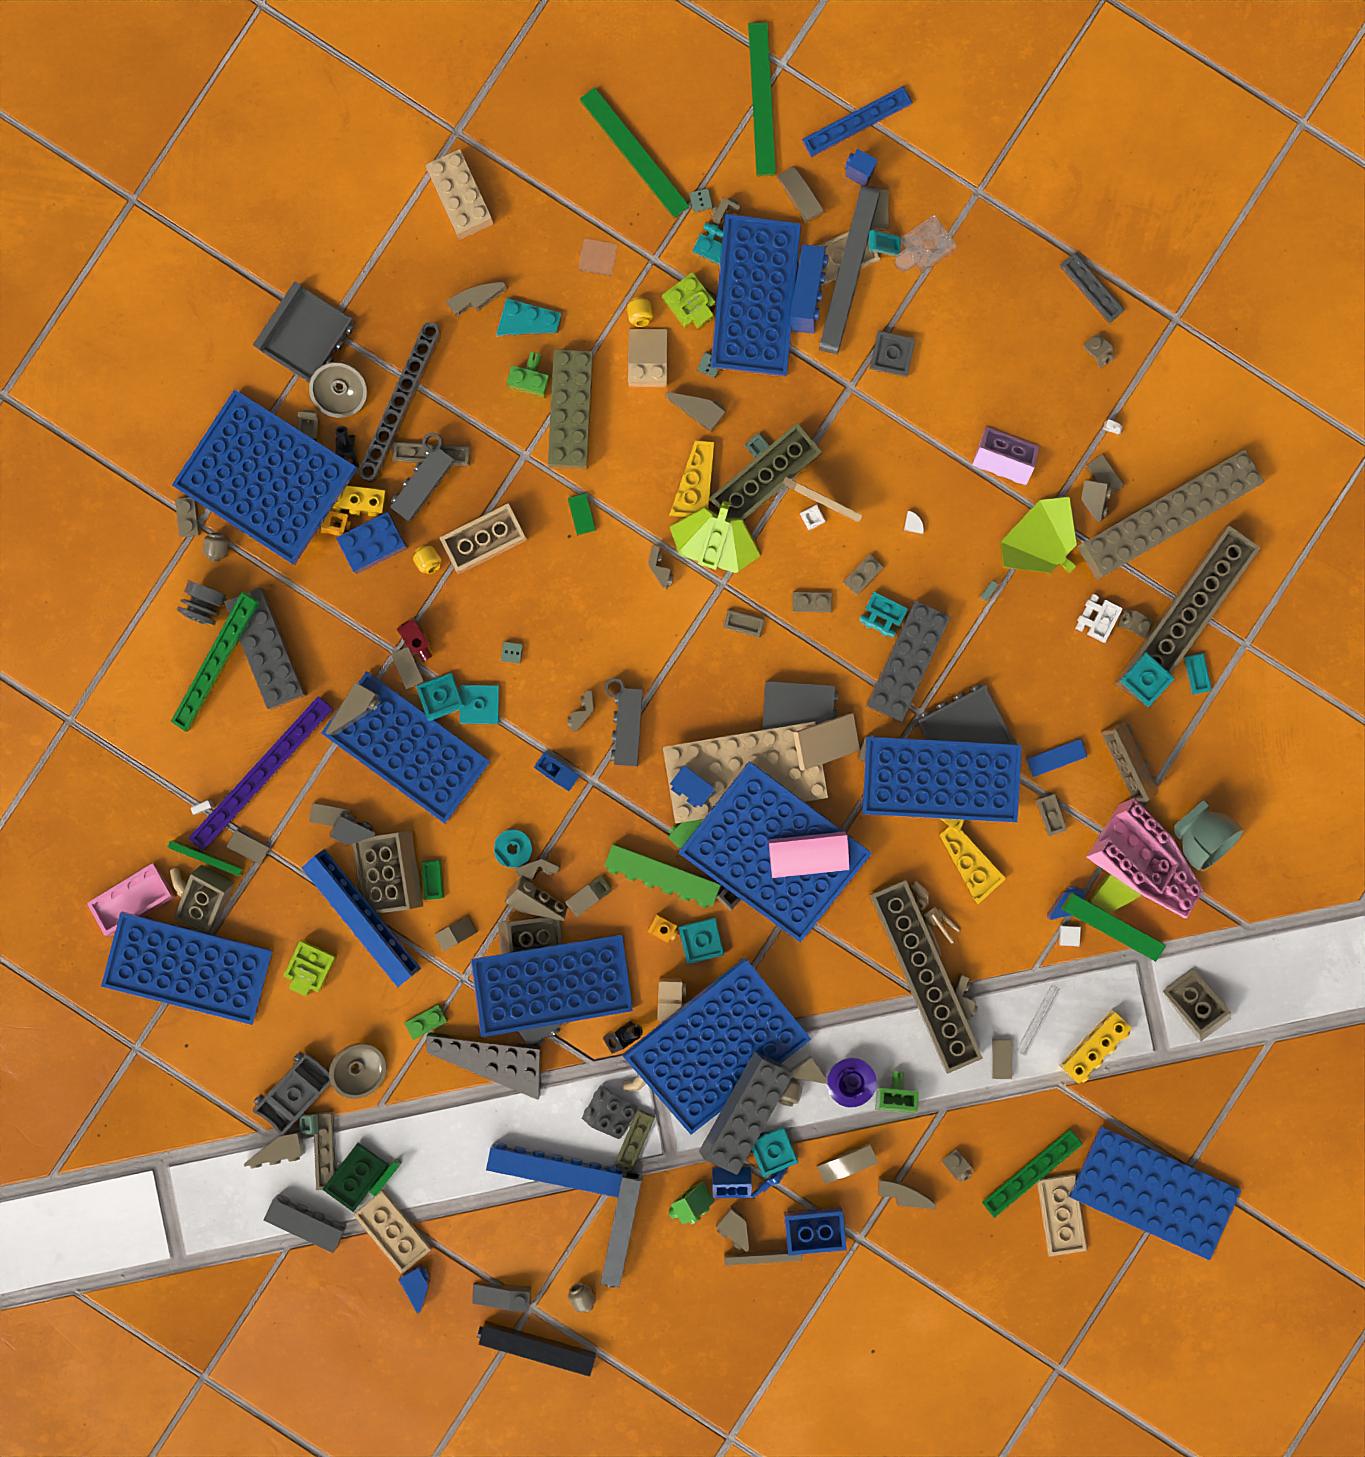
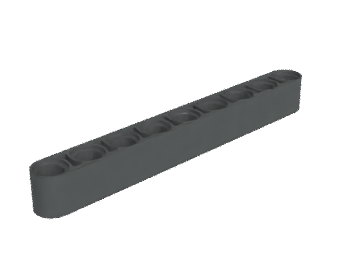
M861 185L820 341V351L836 355L839 353L869 239V231L872 228L881 189Z
M427 322L421 328L360 466V475L366 481L373 482L379 477L439 342L441 332L433 322ZM433 328L436 330L434 336L426 335L429 329ZM427 346V353L420 354V347ZM419 363L420 369L415 372L412 371V365ZM412 381L413 385L411 388L405 389L403 387L404 383ZM404 398V405L396 406L397 399ZM390 416H397V421L394 424L388 423ZM383 433H389L387 441L383 442L380 440ZM380 450L382 452L381 457L373 459L374 451ZM373 468V475L365 476L366 469Z

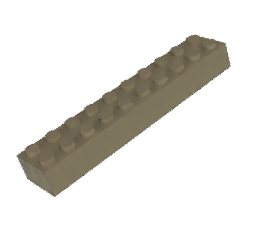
M1243 450L1077 547L1097 580L1263 484L1264 481L1246 450Z
M1231 526L1224 527L1113 684L1145 706L1119 680L1145 652L1172 674L1261 547Z
M902 879L870 893L871 901L944 1071L948 1074L983 1059L907 881Z

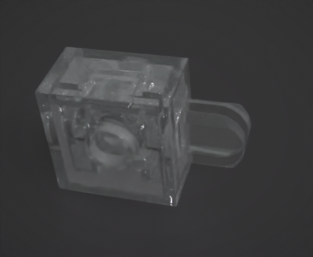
M933 215L903 236L901 243L905 250L897 254L895 265L902 272L917 265L921 272L924 273L953 253L956 244L938 218Z

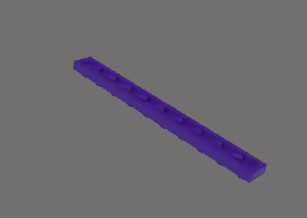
M318 696L188 839L200 850L205 851L333 709Z

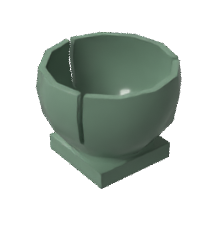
M1204 800L1174 825L1175 836L1179 840L1182 839L1183 854L1190 864L1199 871H1204L1221 859L1244 833L1240 824L1230 816L1209 811V805Z

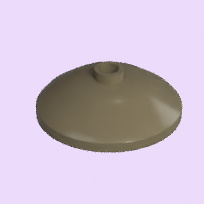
M335 361L323 364L313 373L309 383V393L312 402L321 412L332 417L343 418L355 414L362 408L367 397V384L362 374L355 367L344 362ZM337 383H341L343 387H338Z
M366 1043L349 1045L334 1057L330 1065L329 1079L331 1085L343 1097L350 1099L366 1097L373 1093L383 1082L386 1074V1061L382 1053L373 1045Z

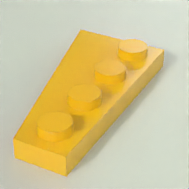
M694 442L669 516L687 517L703 507L708 508L714 442Z
M948 826L939 834L978 905L1006 878L961 829L957 833Z

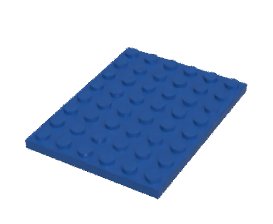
M234 389L172 486L295 565L358 468Z
M751 761L745 765L678 851L680 855L799 942L804 939L872 854L870 850L847 834L849 870L772 878L769 839L844 831Z
M744 957L622 1055L676 1119L692 1135L721 1112L755 1051L779 1063H783L808 1043L811 1038Z

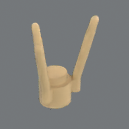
M934 907L923 916L925 917L924 923L927 926L937 953L941 956L931 924L933 927L938 925L950 943H954V940L941 923L942 919L957 932L960 929L944 915L941 909L938 910Z

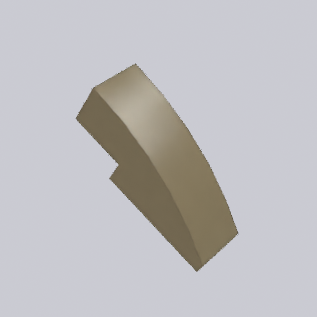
M794 166L777 175L793 206L799 211L806 224L823 214V209Z
M504 282L483 284L456 294L447 300L446 303L455 316L459 317L471 307L478 312L505 292L507 288Z
M868 1142L854 1150L850 1149L817 1165V1168L826 1184L859 1172L879 1162Z
M879 1177L877 1190L879 1196L896 1198L897 1206L936 1209L935 1202L916 1188L900 1181Z

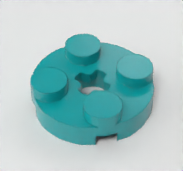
M516 829L507 830L501 833L495 840L494 855L503 866L510 868L520 867L530 859L533 851L532 843L524 832ZM509 844H517L518 852L516 854L514 852L509 853Z

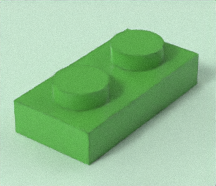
M438 1004L404 1024L412 1039L415 1040L446 1023L448 1020Z

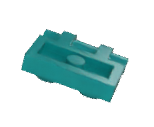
M706 222L703 229L709 231V234L705 236L700 233L692 252L720 265L722 243L713 239L715 235L722 238L723 230L716 224L712 225Z
M873 592L865 610L871 612V615L867 617L862 614L859 621L864 623L865 627L869 629L872 627L880 631V634L883 636L888 635L894 638L896 631L890 627L892 623L900 626L908 608ZM876 616L887 620L885 625L875 621Z

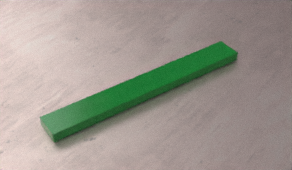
M767 22L748 23L756 176H773L776 174L768 26Z
M595 87L579 99L580 102L671 216L675 219L688 209L689 205Z
M246 591L241 592L171 720L173 724L185 732H188L260 603L258 599Z

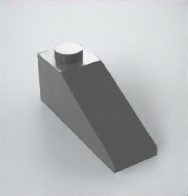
M473 1284L472 1304L509 1311L529 1312L531 1300L530 1286Z

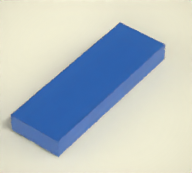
M1081 739L1030 757L1026 761L1032 777L1086 758L1087 754Z

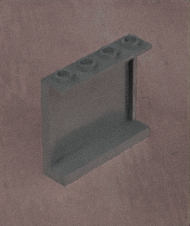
M294 281L253 346L310 383L313 373L320 366L334 361L333 356L337 350L340 351L344 346V339L347 334L350 335L355 329V321Z
M766 681L762 730L810 722L819 724L836 718L837 710L833 708L834 702L838 700V690H835V686Z
M981 684L970 688V693L964 695L962 692L953 697V702L947 704L945 701L936 706V711L930 713L928 710L920 714V719L917 720L926 740L1018 745L1016 740L1012 738L987 690V685L981 686Z

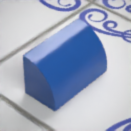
M721 1167L712 1168L713 1198H751V1167H741L737 1175Z

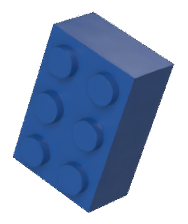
M389 512L336 538L350 567L356 574L408 549Z
M841 1207L784 1212L788 1256L847 1250L843 1210Z

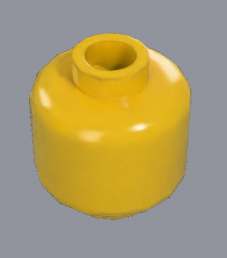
M635 297L628 303L627 313L630 323L637 327L648 325L653 319L650 301L643 297Z
M422 545L416 549L413 561L421 573L433 574L440 569L442 560L434 547Z

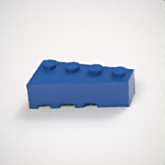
M802 244L790 315L792 331L815 333L816 320L819 319L820 313L818 305L822 301L823 294L821 284L825 283L826 276L823 270L824 266L828 264L829 257L828 254H825V247Z

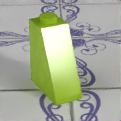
M1108 872L1088 901L1111 913L1141 895Z

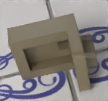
M723 197L720 205H716L712 211L713 223L720 226L728 210L739 214V203L732 198L726 199Z
M1098 333L1083 344L1084 350L1096 360L1100 368L1109 364L1115 357L1112 345Z
M312 410L298 412V430L317 441L318 414Z
M1126 609L1118 626L1133 632L1139 637L1146 638L1153 620L1137 611Z
M957 1149L942 1160V1163L959 1182L967 1181L972 1176V1172H974V1169Z

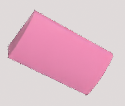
M846 832L768 840L772 878L849 870Z
M152 863L91 900L87 905L104 936L111 937L115 934L121 911L144 917L175 898V895L158 868Z

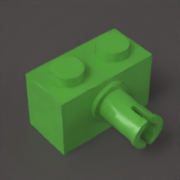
M530 352L526 368L511 365L506 384L508 388L545 398L550 378L549 375L538 373L537 371L542 355L536 353L535 356V352Z
M892 1071V1088H879L876 1090L875 1110L913 1114L918 1111L919 1091L904 1090V1072Z
M701 1182L689 1187L671 1203L672 1207L669 1208V1215L672 1219L678 1217L681 1224L688 1222L693 1224L701 1219L700 1215L710 1210L709 1207L715 1201L705 1183Z

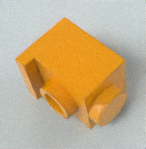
M330 511L321 525V533L341 536L345 532L350 531L351 522L348 521V515ZM338 523L340 527H334L333 525Z
M657 914L648 929V933L668 943L669 940L673 941L678 930H676V924ZM665 926L667 927L668 931L666 933H662L660 931V928Z

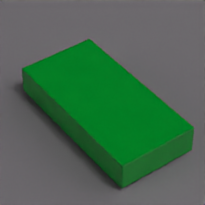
M586 493L568 498L577 536L596 531Z
M441 860L422 861L424 900L443 899Z
M398 1159L392 1162L371 1188L370 1193L373 1196L377 1195L399 1168L401 1162Z

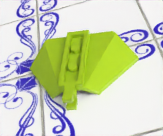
M1070 497L1039 500L1000 542L1003 568L1051 573L1060 564L1068 573L1073 571L1076 565L1066 558L1067 554L1077 545Z
M726 501L722 502L719 515L713 513L707 507H703L670 525V530L680 556L696 560L699 565L715 570L718 567L733 573L739 572L760 557L761 553L743 519L726 517L730 503Z

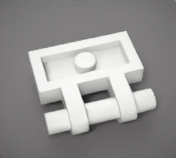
M1092 594L1090 600H1087L1085 604L1086 608L1082 616L1079 615L1077 619L1078 624L1075 629L1082 632L1086 625L1090 627L1087 635L1105 643L1123 608L1107 600H1104L1100 606L1096 604L1099 597ZM1093 610L1098 612L1094 621L1089 619Z

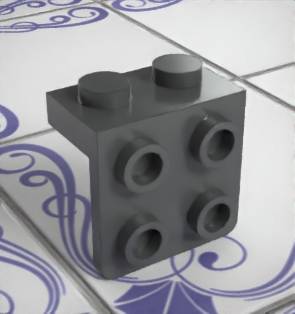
M600 1085L594 1093L590 1104L585 1109L582 1119L591 1128L616 1139H621L637 1112L638 1106L614 1095L608 1088Z

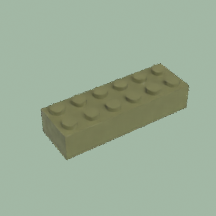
M554 350L548 450L549 468L587 470L593 371L592 351Z
M796 423L709 498V502L718 512L723 501L729 502L730 506L726 517L742 518L745 521L786 486L783 484L785 477L793 480L815 461L822 451Z

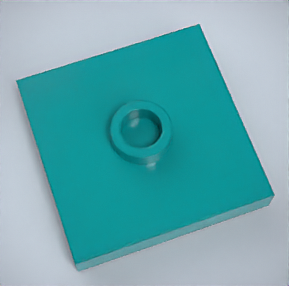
M1145 652L1119 682L1149 707L1175 678Z
M452 672L416 685L428 721L465 708Z
M460 685V696L465 707L460 709V724H499V686Z
M715 917L678 926L687 964L725 955Z
M784 1126L760 1135L752 1148L763 1177L799 1163Z

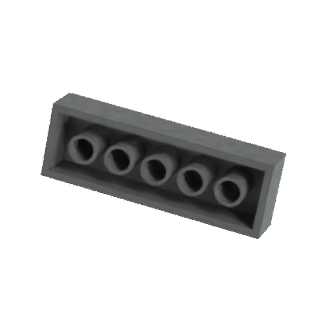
M258 588L248 592L258 599L260 603L239 640L267 709L272 710L305 697L307 694L265 589ZM239 596L225 601L229 614Z
M918 601L913 602L865 705L866 707L898 722L903 721L950 616Z
M756 1051L753 1053L699 1149V1153L705 1161L736 1175L739 1173L794 1075L787 1066Z

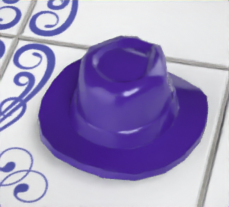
M859 1058L841 1060L832 1067L827 1077V1088L832 1099L839 1105L848 1108L865 1104L874 1095L877 1087L875 1072L869 1064Z

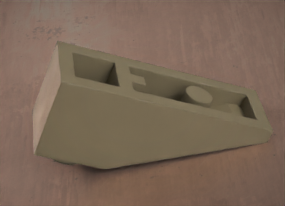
M667 392L665 395L667 400L710 433L725 415L724 407L717 401L713 403L708 399Z

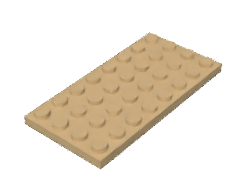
M815 722L663 747L675 823L704 819L749 761L804 802L828 798L823 765L800 770L793 735L795 731L816 725ZM683 765L715 788L702 807L698 805L696 808L686 801L688 797L684 794L679 796L671 790L673 786L670 783Z

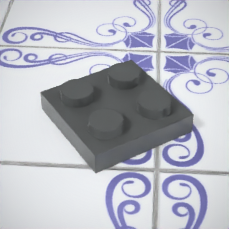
M878 331L869 369L907 377L915 339Z

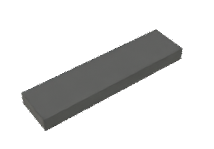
M1076 253L1072 254L1060 265V268L1108 323H1111L1124 311V308Z

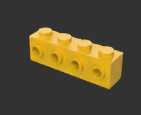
M346 486L330 511L341 513L342 510L349 511L351 515L360 516V513H368V517L376 518L385 513L388 493L385 490Z
M1111 1010L1059 1066L1078 1084L1084 1083L1091 1076L1090 1072L1103 1064V1058L1116 1050L1118 1042L1120 1040L1124 1041L1130 1035L1129 1031L1132 1027L1116 1012Z

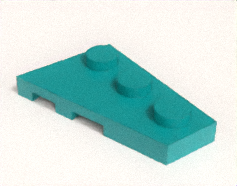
M506 298L496 336L557 333L562 313Z

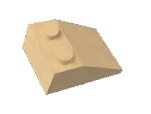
M629 329V387H667V329Z

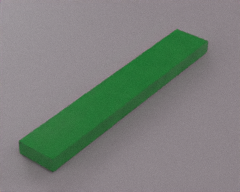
M1072 892L1061 907L1063 911L1155 962L1166 947L1164 943Z
M1069 1129L987 1197L982 1204L996 1218L1083 1146V1143Z

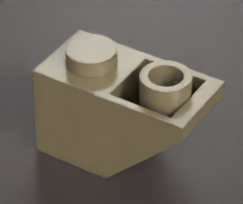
M1086 479L1081 500L1095 520L1101 522L1108 514L1109 507L1106 506V501L1110 499L1112 488L1109 487L1110 482Z
M730 1206L716 1223L717 1232L724 1238L728 1236L733 1240L732 1244L740 1251L744 1249L747 1252L749 1244L746 1217Z

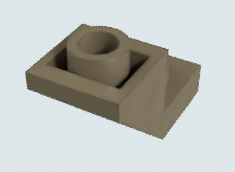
M652 545L648 566L662 588L667 590V586L672 585L674 575L670 574L671 569L656 566L657 563L661 564L663 553L660 552V547Z
M585 691L584 696H581L582 708L586 707V711L571 712V716L568 717V727L572 728L573 732H577L594 712L592 691Z
M542 858L517 867L515 872L519 873L517 877H522L528 881V879H534L539 866L542 867V872L551 876L553 873H558L560 866Z
M599 876L565 903L577 918L596 902L612 892L602 876Z
M959 974L953 990L965 1018L970 1020V1017H974L977 1011L976 1001L963 996V993H967L970 982H968L969 978L967 976Z

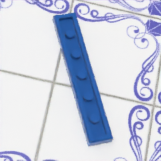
M904 86L803 138L802 142L810 157H813L912 105V101Z

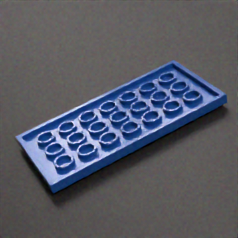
M725 214L710 368L787 376L791 334L790 315L795 291L801 224Z
M366 671L358 683L381 695L379 698L381 702L378 708L372 710L369 714L337 735H328L325 732L334 719V715L321 734L446 824L491 761L435 720L428 721L424 712Z
M866 737L862 814L1017 823L1022 745Z
M121 911L101 987L253 1025L273 950Z
M621 934L470 959L481 1037L633 1011L623 936Z
M1100 1126L1069 1197L1210 1260L1241 1190Z

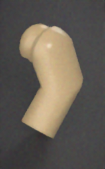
M173 868L170 870L173 887L177 894L182 897L187 883L182 879L179 868Z
M915 881L910 888L917 894L916 904L918 909L924 910L929 904V892L918 881Z
M637 1074L634 1081H623V1091L641 1090L646 1083Z

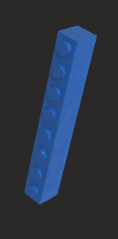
M326 849L314 855L301 867L397 987L421 969Z
M504 1143L492 1144L486 1171L617 1198L623 1171H620L619 1167L609 1166V1168H605L596 1162L586 1164L577 1158L566 1160L563 1159L564 1156L557 1154L547 1156L545 1152L534 1150L533 1153L527 1152L526 1148L515 1146L514 1149L508 1148L507 1144Z

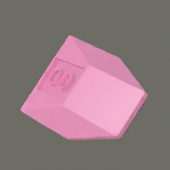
M1135 798L1118 805L1086 856L1136 892L1183 918H1188L1203 892L1201 885L1173 837Z

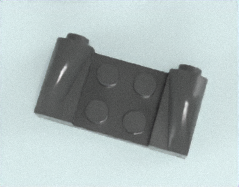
M306 1050L303 1053L299 1051L295 1055L293 1067L268 1093L264 1095L260 1093L253 1101L255 1103L253 1112L267 1120L281 1136L331 1083L329 1070Z

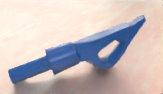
M788 1168L770 1175L751 1194V1197L754 1199L762 1191L765 1192L769 1187L779 1184Z

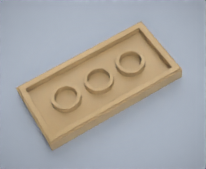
M849 232L818 245L825 247V254L829 255L828 264L824 266L823 270L826 273L825 283L821 284V287L837 280ZM869 239L861 269L880 260L878 252L869 250ZM799 254V255H798V258H797V263H798V265H799L800 255H801V254Z
M785 477L783 484L857 522L862 517V515L788 477Z
M848 713L793 732L800 770H807L860 751L853 713Z
M1075 1173L1046 1177L1037 1183L1049 1257L1087 1251L1080 1202L1069 1197L1076 1182Z
M384 1189L353 1214L401 1274L432 1250V1247Z

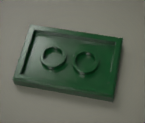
M357 1142L322 1190L354 1212L389 1164Z

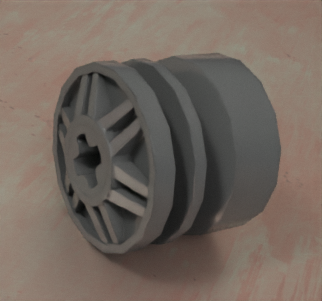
M188 580L184 592L191 596L190 600L180 599V602L188 606L186 609L178 606L176 611L182 613L186 618L201 624L215 625L216 621L208 617L210 614L219 616V613L213 610L212 607L213 605L222 607L227 595Z

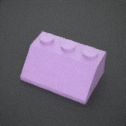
M985 427L972 465L981 470L995 473L997 476H1003L1016 483L1026 485L1035 468L1039 446Z

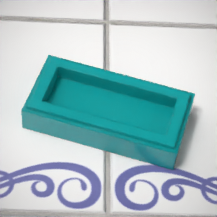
M871 230L869 231V250L899 256L901 255V236Z
M1204 653L1183 657L1192 695L1211 691L1212 688Z

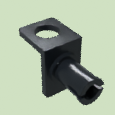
M345 426L337 427L335 429L337 435L336 454L343 459H352V464L359 468L355 453V435H348Z
M630 1021L616 1031L605 1035L603 1040L613 1054L638 1040L643 1030L640 1025H634ZM610 1038L614 1040L616 1047L612 1046Z

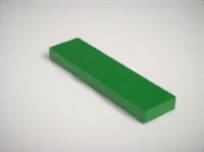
M175 840L169 841L167 846L171 850L237 876L243 875L245 870L241 866Z

